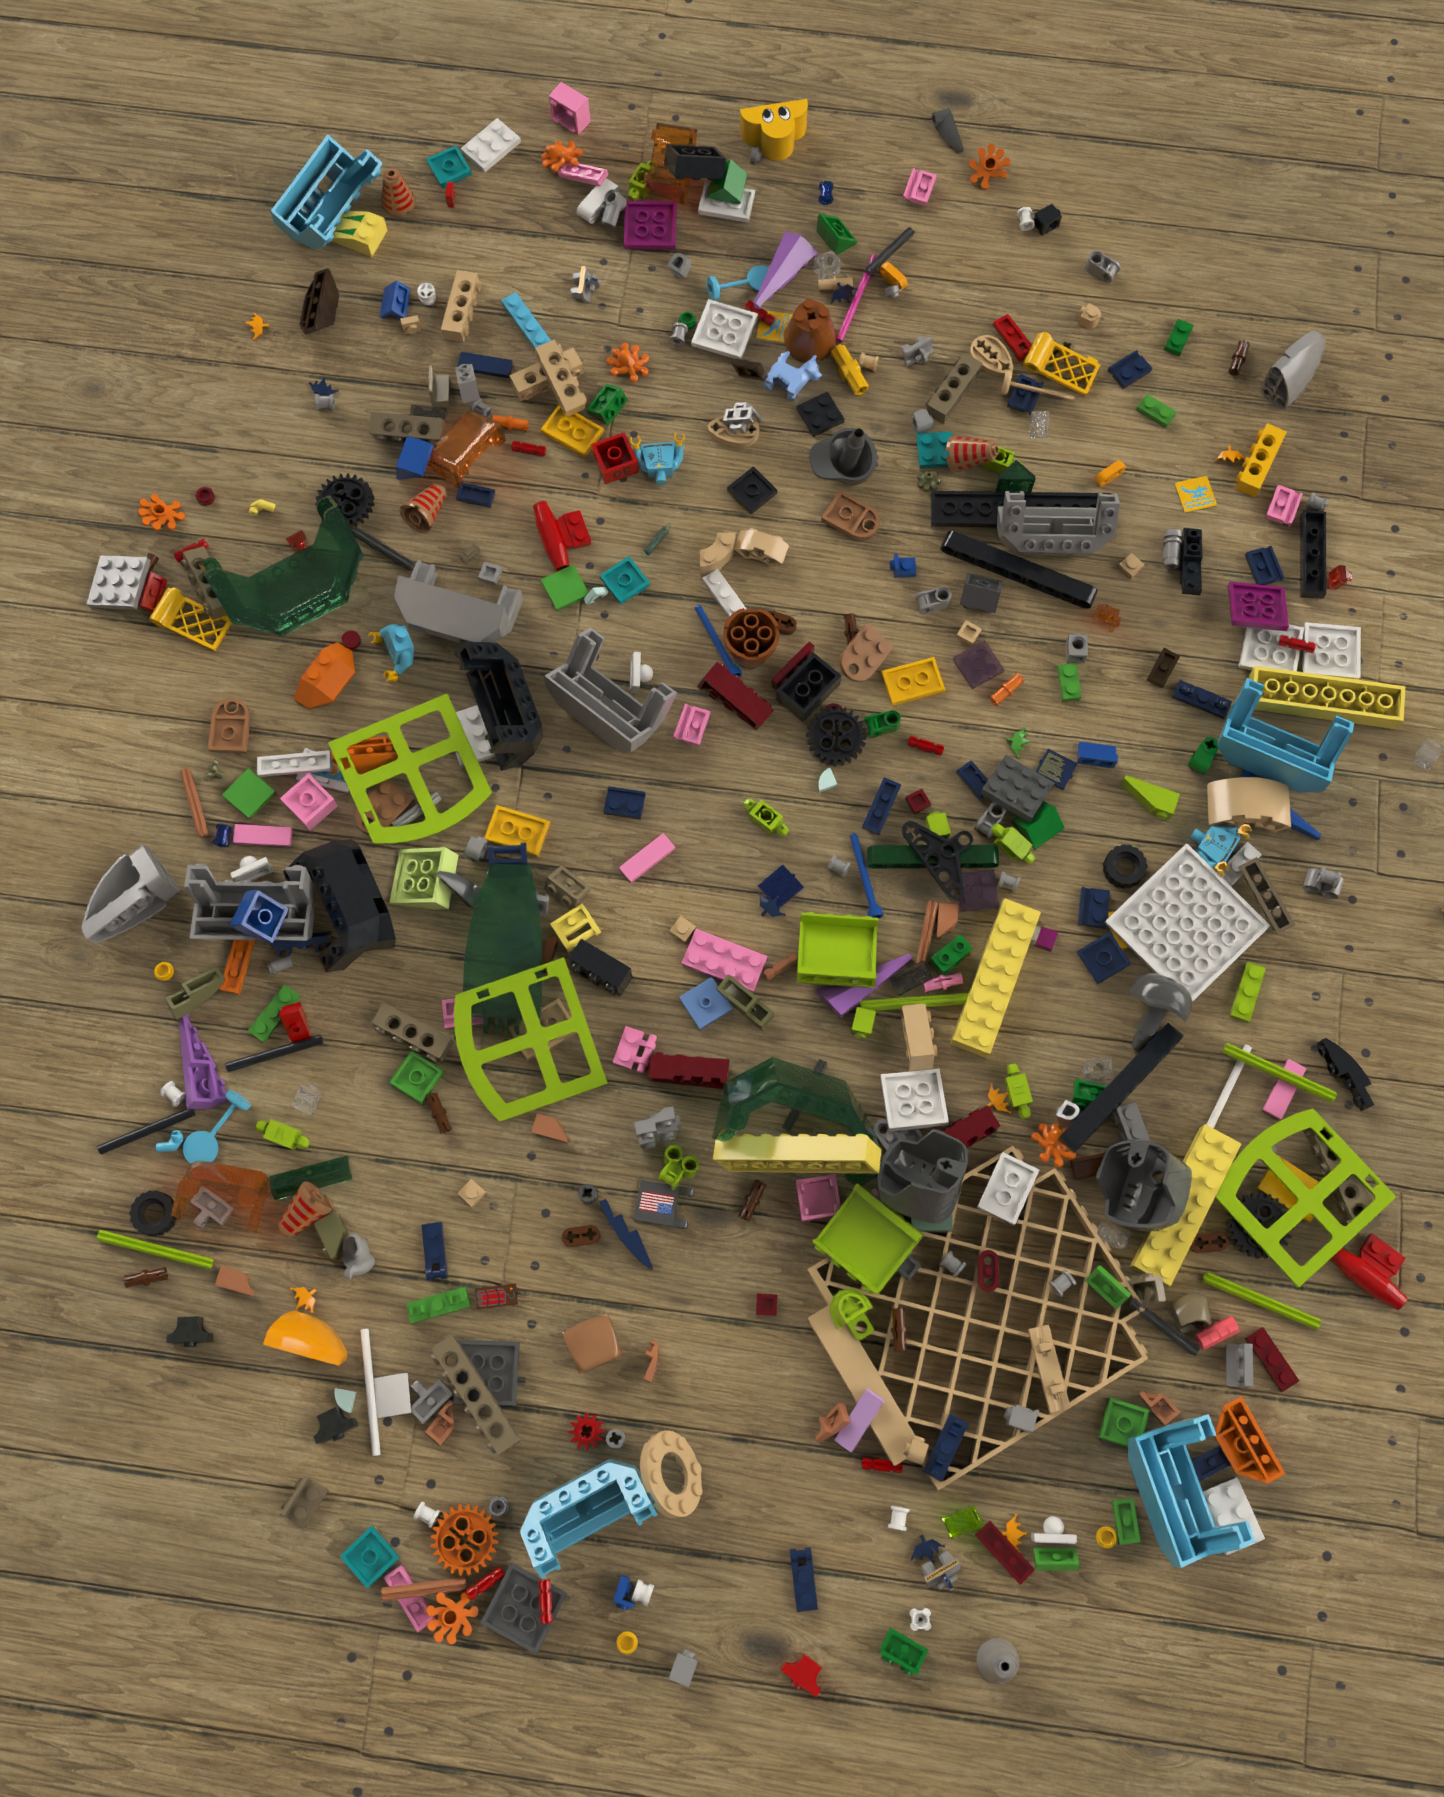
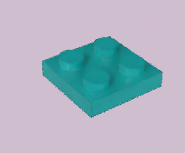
M457 145L426 158V162L441 188L446 187L448 182L455 183L472 175L471 169Z
M952 431L916 433L919 469L949 467L946 456H949V451H946V445L949 437L952 436Z
M630 556L599 575L601 581L620 605L650 586L649 580Z
M371 1525L340 1555V1558L368 1589L400 1556L378 1530Z

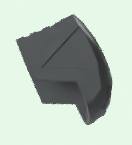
M933 1129L918 1142L905 1139L897 1140L886 1151L880 1163L879 1174H877V1191L881 1201L894 1211L921 1221L941 1223L948 1219L954 1211L959 1198L968 1164V1153L965 1144L937 1129ZM925 1167L924 1171L920 1173L921 1168Z
M1128 1140L1110 1146L1104 1154L1096 1175L1098 1184L1106 1198L1105 1216L1118 1225L1140 1231H1159L1178 1223L1185 1211L1189 1198L1192 1179L1191 1168L1164 1147L1150 1141ZM1163 1173L1162 1179L1157 1181V1176ZM1130 1185H1133V1186L1137 1187V1189H1133V1188H1131V1187H1129V1186H1130ZM1127 1195L1134 1197V1199L1127 1198Z

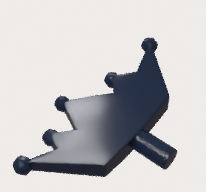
M838 282L839 289L834 291L831 304H833L835 299L841 302V298L849 303V293L853 295L852 290L857 291L858 288L848 284L842 287L841 283Z
M323 377L319 384L318 381H315V384L309 382L313 392L319 394V396H330V394L339 391L338 389H332L331 384L327 386L325 377Z
M759 893L760 907L764 909L761 913L763 917L767 912L772 917L786 915L779 911L781 906L776 907L779 896L768 901V895L763 898L761 893Z
M921 1535L922 1543L915 1546L910 1560L913 1561V1558L917 1555L922 1560L924 1554L931 1562H934L933 1550L939 1553L938 1547L942 1546L945 1548V1544L942 1545L934 1539L926 1541L924 1535Z

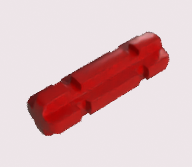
M752 300L745 304L747 311L757 313L758 318L761 321H765L764 323L768 326H772L775 322V317L768 314L766 310L754 308Z
M520 441L512 442V451H521V453L531 455L538 454V456L542 457L546 455V446H537V444L526 442L521 444Z
M201 539L197 544L193 543L183 548V551L175 552L174 557L177 562H181L183 560V552L203 546L205 549H208L209 545L205 539Z
M1281 635L1279 638V646L1286 647L1287 645L1288 648L1299 651L1306 650L1307 653L1311 654L1316 649V643L1308 641L1306 643L1305 640L1293 637L1288 638L1289 636Z
M912 735L909 737L908 746L913 748L916 746L917 749L929 753L934 752V754L939 756L942 755L944 745L938 743L935 745V742L922 738L919 740L917 739L918 737Z
M863 1458L861 1467L863 1470L873 1469V1471L902 1473L903 1463L900 1462L893 1466L890 1460Z
M500 1567L494 1569L491 1574H487L476 1582L474 1587L471 1586L465 1591L467 1597L470 1600L475 1599L479 1593L482 1594L493 1586L495 1581L504 1578V1572Z
M541 1579L538 1582L539 1590H541L539 1593L540 1611H542L540 1622L541 1624H549L552 1622V1613H550V1610H552L551 1592H549L551 1583L550 1579Z

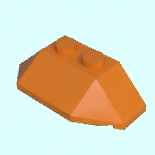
M338 642L323 648L300 678L294 700L309 710L334 702L356 673L353 651Z
M387 736L372 737L347 748L358 774H364L398 759L390 738ZM331 752L332 762H334L335 764H337V763H336V760H335V758H334V756H333V754H332V752ZM347 757L341 759L345 770L351 767Z
M1240 1396L1223 1405L1214 1437L1234 1473L1266 1484L1285 1475V1471L1243 1397Z

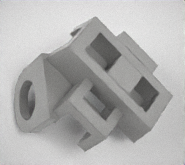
M740 402L735 403L734 409H725L723 422L725 426H730V430L734 435L736 430H741L742 434H745L747 424H754L755 422L751 417H757L761 423L764 420L750 403Z

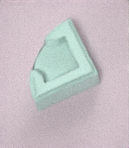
M606 587L592 588L583 600L586 605L595 603L594 599L600 596L602 598L608 594V590Z
M831 768L825 770L819 778V793L837 787V782Z
M335 1388V1400L339 1407L346 1412L352 1413L356 1392Z

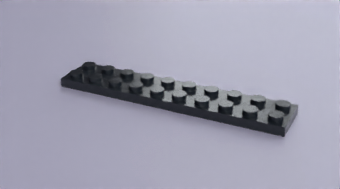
M931 491V526L997 527L998 506L1004 505L1005 492ZM1024 492L1026 507L1096 508L1098 493Z

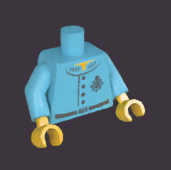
M677 432L674 434V439L677 442L676 445L675 442L641 444V447H639L641 438L637 435L638 443L634 444L632 437H630V444L634 446L633 452L638 461V467L642 472L647 473L648 478H655L657 485L666 484V477L673 476V471L677 470L683 460L684 446L682 442L685 440L684 433L680 441L676 438Z
M390 624L381 629L380 632H370L368 636H374V640L371 643H381L384 638L394 664V671L386 670L384 676L388 677L387 682H396L398 674L401 675L407 668L413 665L414 646L406 626Z
M1247 824L1241 827L1211 826L1206 834L1195 829L1190 838L1199 843L1195 852L1223 877L1225 875L1223 870L1229 871L1226 861L1239 842V836L1242 835L1244 839H1248L1250 836L1245 832L1252 831V829Z

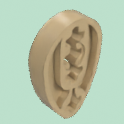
M982 335L972 342L969 355L983 363L982 371L1000 378L1005 377V368L1013 371L1012 358L998 338L991 335Z
M721 416L708 424V434L716 441L725 445L746 448L757 441L759 437V424L754 417H751L755 422L754 424H747L745 434L740 433V430H736V434L733 435L730 426H725L723 422L724 416Z

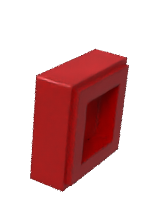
M448 182L445 198L447 206L454 208L456 197L454 182Z

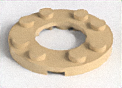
M668 1430L651 1435L650 1440L643 1446L640 1459L641 1478L645 1491L650 1493L651 1498L655 1501L654 1507L664 1516L673 1519L687 1516L696 1509L703 1492L701 1465L698 1463L693 1450L684 1437ZM666 1453H671V1456H675L677 1464L683 1468L681 1473L685 1476V1483L682 1486V1492L678 1494L672 1493L666 1487L662 1478L661 1461Z

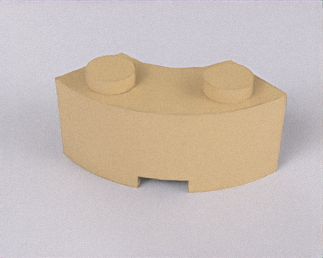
M749 528V530L740 531L734 550L745 559H755L769 566L783 564L789 545L780 536H772L759 532L754 528Z
M736 532L717 533V538L713 545L700 550V576H706L716 569L720 571L728 561L730 562L735 551Z

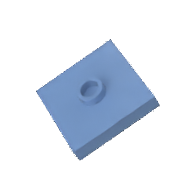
M712 977L679 997L699 1030H702L733 1010L729 1002L716 990L718 985Z

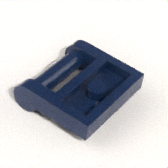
M527 843L508 846L488 845L490 879L529 877ZM521 852V858L495 860V854Z

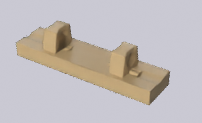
M1049 1324L1028 1329L1049 1413L1071 1408Z

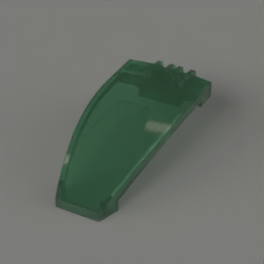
M490 865L481 886L470 923L464 961L463 992L543 965L540 912L535 881L530 865ZM543 970L535 972L537 979L543 977ZM543 980L528 987L539 1019H542ZM489 989L477 992L478 998L481 999L489 996ZM508 992L472 1005V1017L484 1018L483 1033H488L489 1018H495L494 1031L495 1034H499L500 1018H503V1034H507L509 1030L508 1018L515 1019L514 1032L519 1034L520 1019H523L513 992Z

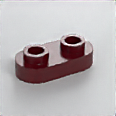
M992 1250L983 1251L977 1260V1283L984 1292H992L999 1285V1258ZM986 1257L991 1259L990 1265L985 1264L984 1259ZM985 1278L991 1280L990 1286L985 1285Z

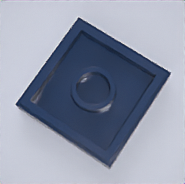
M1111 932L1077 951V954L1097 985L1131 965Z

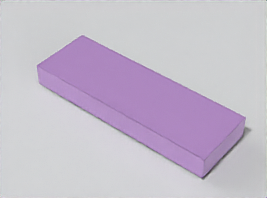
M867 1388L849 1416L851 1422L840 1430L835 1441L852 1453L885 1400Z

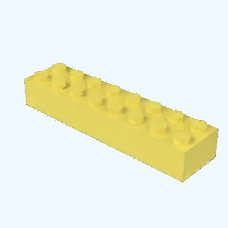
M1255 666L1249 674V679L1265 685L1262 690V696L1254 710L1332 721L1337 715L1354 722V724L1397 729L1404 721L1405 686Z
M1004 898L1000 904L950 1045L984 1058L991 1054L1041 914L1040 911Z
M1206 1124L1199 1128L1183 1160L1192 1171L1191 1188L1185 1211L1178 1223L1159 1231H1147L1129 1268L1140 1274L1153 1273V1276H1162L1165 1288L1172 1285L1241 1143Z
M724 1134V1136H716L713 1160L728 1172L879 1174L881 1149L865 1134H856V1136L837 1134L836 1136L818 1134L817 1136H809L807 1134H799L798 1136L780 1134L779 1136L761 1134V1136Z

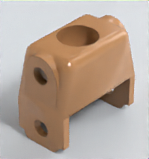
M607 1312L604 1313V1316L585 1320L567 1331H562L579 1374L623 1356Z

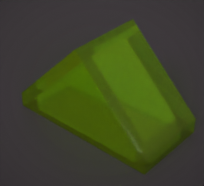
M969 1505L942 1518L951 1539L984 1526L975 1505Z

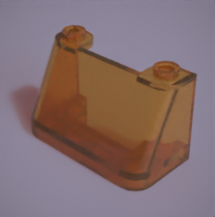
M657 123L656 130H652L651 140L654 141L650 170L644 174L643 183L646 184V188L673 201H677L679 204H687L691 178L676 179L664 166L666 144L696 145L698 129Z
M474 411L465 412L461 419L434 446L427 466L458 489L460 482L464 483L462 481L463 475L469 474L468 468L488 447L494 448L495 443L501 447L506 441L503 426L497 421Z

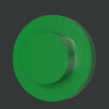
M683 312L678 320L679 323L686 324L688 329L693 328L696 324V318L691 312Z

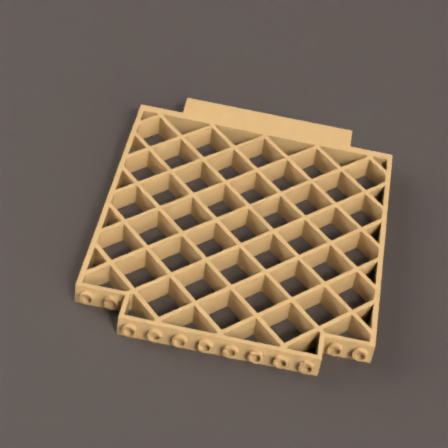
M1011 1146L1003 1151L1023 1162L1022 1159L1024 1157L1018 1148L1015 1149L1014 1146ZM1001 1153L966 1173L962 1183L969 1178L988 1183L991 1176L979 1172L998 1162ZM1056 1168L1039 1177L1033 1183L1024 1204L1021 1220L1017 1219L1014 1225L1020 1227L1014 1255L985 1248L991 1220L1007 1222L983 1210L958 1204L959 1198L952 1212L953 1224L956 1211L985 1218L979 1246L951 1239L952 1232H946L945 1237L921 1232L924 1234V1239L943 1243L939 1264L947 1255L949 1245L978 1252L972 1281L943 1274L944 1266L941 1267L940 1265H938L937 1272L924 1268L917 1270L916 1273L935 1278L929 1307L900 1300L904 1278L901 1275L899 1276L895 1298L868 1293L862 1287L864 1285L862 1282L860 1289L831 1282L830 1278L834 1264L830 1261L832 1258L830 1256L807 1269L808 1275L827 1305L808 1317L807 1321L856 1404L867 1388L885 1400L869 1426L893 1466L907 1458V1455L903 1454L906 1442L911 1443V1439L915 1435L908 1422L938 1429L939 1437L949 1415L953 1395L982 1403L976 1434L965 1432L963 1435L964 1437L974 1439L970 1463L962 1469L949 1466L947 1471L954 1472V1474L942 1482L927 1475L938 1491L1029 1434V1432L1014 1428L1013 1436L1005 1442L982 1436L988 1405L1003 1409L1014 1407L1013 1405L990 1400L996 1369L1025 1376L1019 1403L1023 1407H1026L1031 1379L1041 1380L1039 1374L1033 1373L1035 1356L1032 1345L1026 1370L997 1363L1004 1333L1030 1340L1028 1333L1005 1327L1011 1298L1040 1305L1035 1327L1043 1326L1046 1307L1075 1314L1069 1344L1053 1340L1055 1347L1067 1350L1062 1374L1066 1392L1067 1387L1083 1391V1393L1069 1401L1070 1407L1148 1359L1146 1348L1141 1342L1138 1343L1134 1337L1136 1335L1134 1329L1130 1324L1127 1325L1125 1323L1141 1311H1144L1145 1307L1142 1308L1144 1300H1140L1138 1295H1136L1132 1289L1133 1285H1130L1128 1282L1130 1278L1123 1275L1121 1264L1116 1258L1113 1259L1109 1253L1111 1251L1106 1241L1100 1239L1098 1228L1094 1223H1090L1087 1218L1088 1213L1082 1205L1079 1206L1076 1201L1077 1196L1072 1188L1067 1187L1064 1175L1061 1171H1057ZM1051 1176L1062 1194L1036 1188L1035 1185ZM1033 1194L1061 1201L1056 1229L1027 1222ZM1068 1204L1089 1237L1062 1231ZM902 1213L899 1214L903 1218L906 1217V1215ZM1026 1229L1054 1236L1048 1264L1020 1257ZM1061 1238L1089 1245L1083 1273L1055 1266ZM1095 1247L1117 1281L1131 1293L1129 1296L1130 1301L1132 1298H1136L1138 1303L1140 1301V1305L1142 1302V1307L1132 1311L1120 1320L1118 1318L1121 1305L1117 1309L1113 1307L1111 1317L1083 1310L1088 1283L1085 1280L1091 1272ZM985 1250H992L998 1255V1258L1012 1261L1007 1289L996 1288L991 1292L1005 1296L999 1325L970 1318L976 1289L981 1290L977 1283L978 1256ZM829 1263L826 1280L823 1281L817 1270ZM1018 1263L1047 1270L1041 1299L1013 1292ZM1065 1269L1072 1277L1082 1279L1076 1308L1048 1301L1050 1292L1049 1282L1052 1281L1054 1272L1062 1274V1271ZM941 1280L970 1287L964 1316L935 1309ZM828 1287L838 1290L847 1288L859 1290L868 1298L893 1304L892 1309L898 1308L899 1305L928 1313L921 1343L906 1339V1345L920 1348L913 1379L883 1371L890 1341L894 1342L891 1328H893L892 1311L887 1333L873 1331L870 1334L871 1336L885 1339L877 1371L860 1341L854 1337L848 1325L846 1324L838 1329L830 1315V1303L833 1296ZM933 1315L962 1322L956 1352L927 1345ZM1082 1316L1110 1323L1104 1353L1076 1346ZM968 1324L997 1331L991 1361L962 1354ZM855 1325V1329L857 1332H866V1328H862ZM1117 1326L1138 1357L1134 1361L1111 1355ZM925 1350L955 1358L948 1388L919 1381ZM1074 1352L1103 1359L1098 1383L1091 1388L1069 1382ZM961 1359L990 1367L984 1397L954 1390ZM1110 1361L1126 1365L1107 1377ZM880 1376L912 1384L905 1416ZM917 1386L947 1393L940 1425L911 1417ZM1067 1409L1052 1412L1048 1415L1038 1412L1037 1418L1041 1419L1036 1421L1034 1430ZM981 1441L998 1445L977 1458ZM926 1454L924 1463H923V1465H922L923 1469H924L925 1464H926V1462H927V1460H928V1458H929V1457L927 1456V1454Z

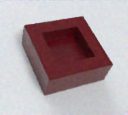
M923 789L905 798L914 815L931 807V802Z
M757 1294L756 1315L777 1316V1295Z

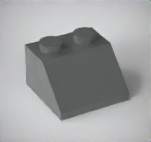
M967 573L960 605L967 609H980L987 614L995 613L1003 581Z

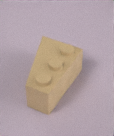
M926 1004L902 1006L901 1019L904 1040H906L907 1046L906 1057L909 1058L908 1072L933 1069L934 1056H937V1046L932 1043L934 1030L933 1027L930 1028L929 1026L931 1013L926 1010Z

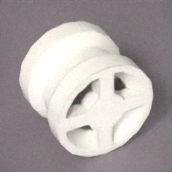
M423 283L418 287L417 292L420 302L424 305L434 304L437 297L433 285Z
M638 1579L631 1601H640L644 1606H648L654 1585H646L642 1580Z

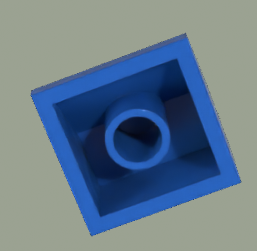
M259 890L246 891L230 926L250 937L273 943L289 908Z

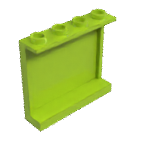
M801 913L796 983L875 988L878 918L871 916H842L831 913Z
M857 1183L852 1189L853 1192L819 1236L813 1239L812 1242L816 1244V1250L823 1255L827 1253L832 1257L830 1261L839 1268L843 1266L848 1271L846 1274L851 1279L861 1281L864 1284L862 1287L868 1293L873 1294L874 1292L879 1294L923 1238L924 1234L883 1203L861 1183Z

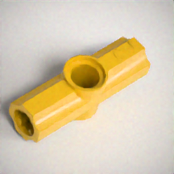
M839 344L831 350V355L838 366L841 378L848 382L855 395L860 396L864 394L869 386L861 374L858 361L852 359L845 345Z

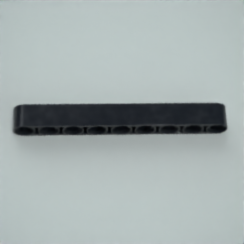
M955 531L947 532L940 547L941 551L945 554L1084 609L1092 607L1098 590L1092 585Z
M1167 1023L1063 1132L1058 1140L1075 1153L1167 1056L1184 1035L1170 1023Z

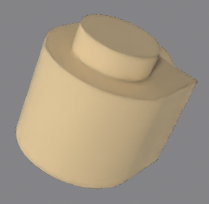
M1090 303L1086 307L1082 306L1078 314L1080 317L1078 324L1087 329L1095 328L1100 320V309Z
M913 1435L911 1443L906 1442L903 1453L907 1455L906 1460L923 1465L929 1444L924 1443L925 1438Z

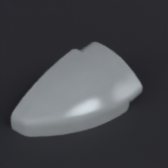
M1317 330L1307 333L1285 351V356H1282L1269 369L1260 387V391L1266 399L1279 409L1285 410L1294 400L1296 401L1312 380L1324 354L1326 346L1324 335Z
M142 844L130 853L129 856L123 854L98 883L90 898L82 923V932L88 941L100 943L128 931L163 910L167 906L166 901L180 891L172 876L146 845Z

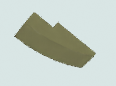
M215 967L182 983L183 990L166 997L167 1005L176 1020L187 1015L209 999L225 982V977L218 967Z
M729 974L716 988L729 1003L760 1030H763L774 1017V1012L759 1001L756 995Z

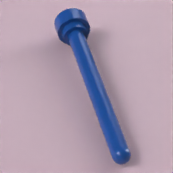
M696 605L695 610L723 662L728 667L729 672L734 676L740 677L742 671L739 666L732 663L702 606Z
M852 833L850 839L869 904L867 915L879 919L884 916L883 911L876 904L858 836L856 833Z

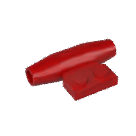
M539 501L533 505L536 527L544 550L557 572L569 567L566 547L577 549L591 545L592 542L581 511L577 510L563 514L557 520L546 501Z
M1373 1233L1367 1236L1359 1250L1360 1257L1341 1248L1329 1259L1349 1280L1373 1298L1396 1310H1400L1405 1305L1407 1297L1389 1278L1397 1274L1406 1258Z

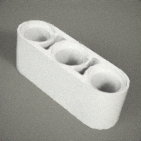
M606 178L601 186H596L577 208V215L593 224L605 211L606 203L604 196L607 191L614 189L620 193V186Z

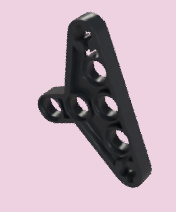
M906 822L902 828V835L947 898L953 902L961 900L964 895V884L959 854L971 846L973 842L972 834L968 831H961L948 840L916 822ZM908 826L909 828H915L913 833L916 837L918 836V834H921V836L916 838L914 842H912V840L914 839L912 833H906ZM960 836H967L969 843L962 845L959 842ZM919 841L925 842L927 849L923 851L917 849L916 843ZM951 846L954 853L946 855L943 852V848ZM934 856L938 859V864L931 866L928 864L927 859ZM941 872L948 873L949 880L946 882L941 881L939 874ZM952 880L955 881V883L952 884V887L955 890H960L958 893V897L956 894L953 896L951 895V892L953 890L950 886H948V888L945 887L949 885Z

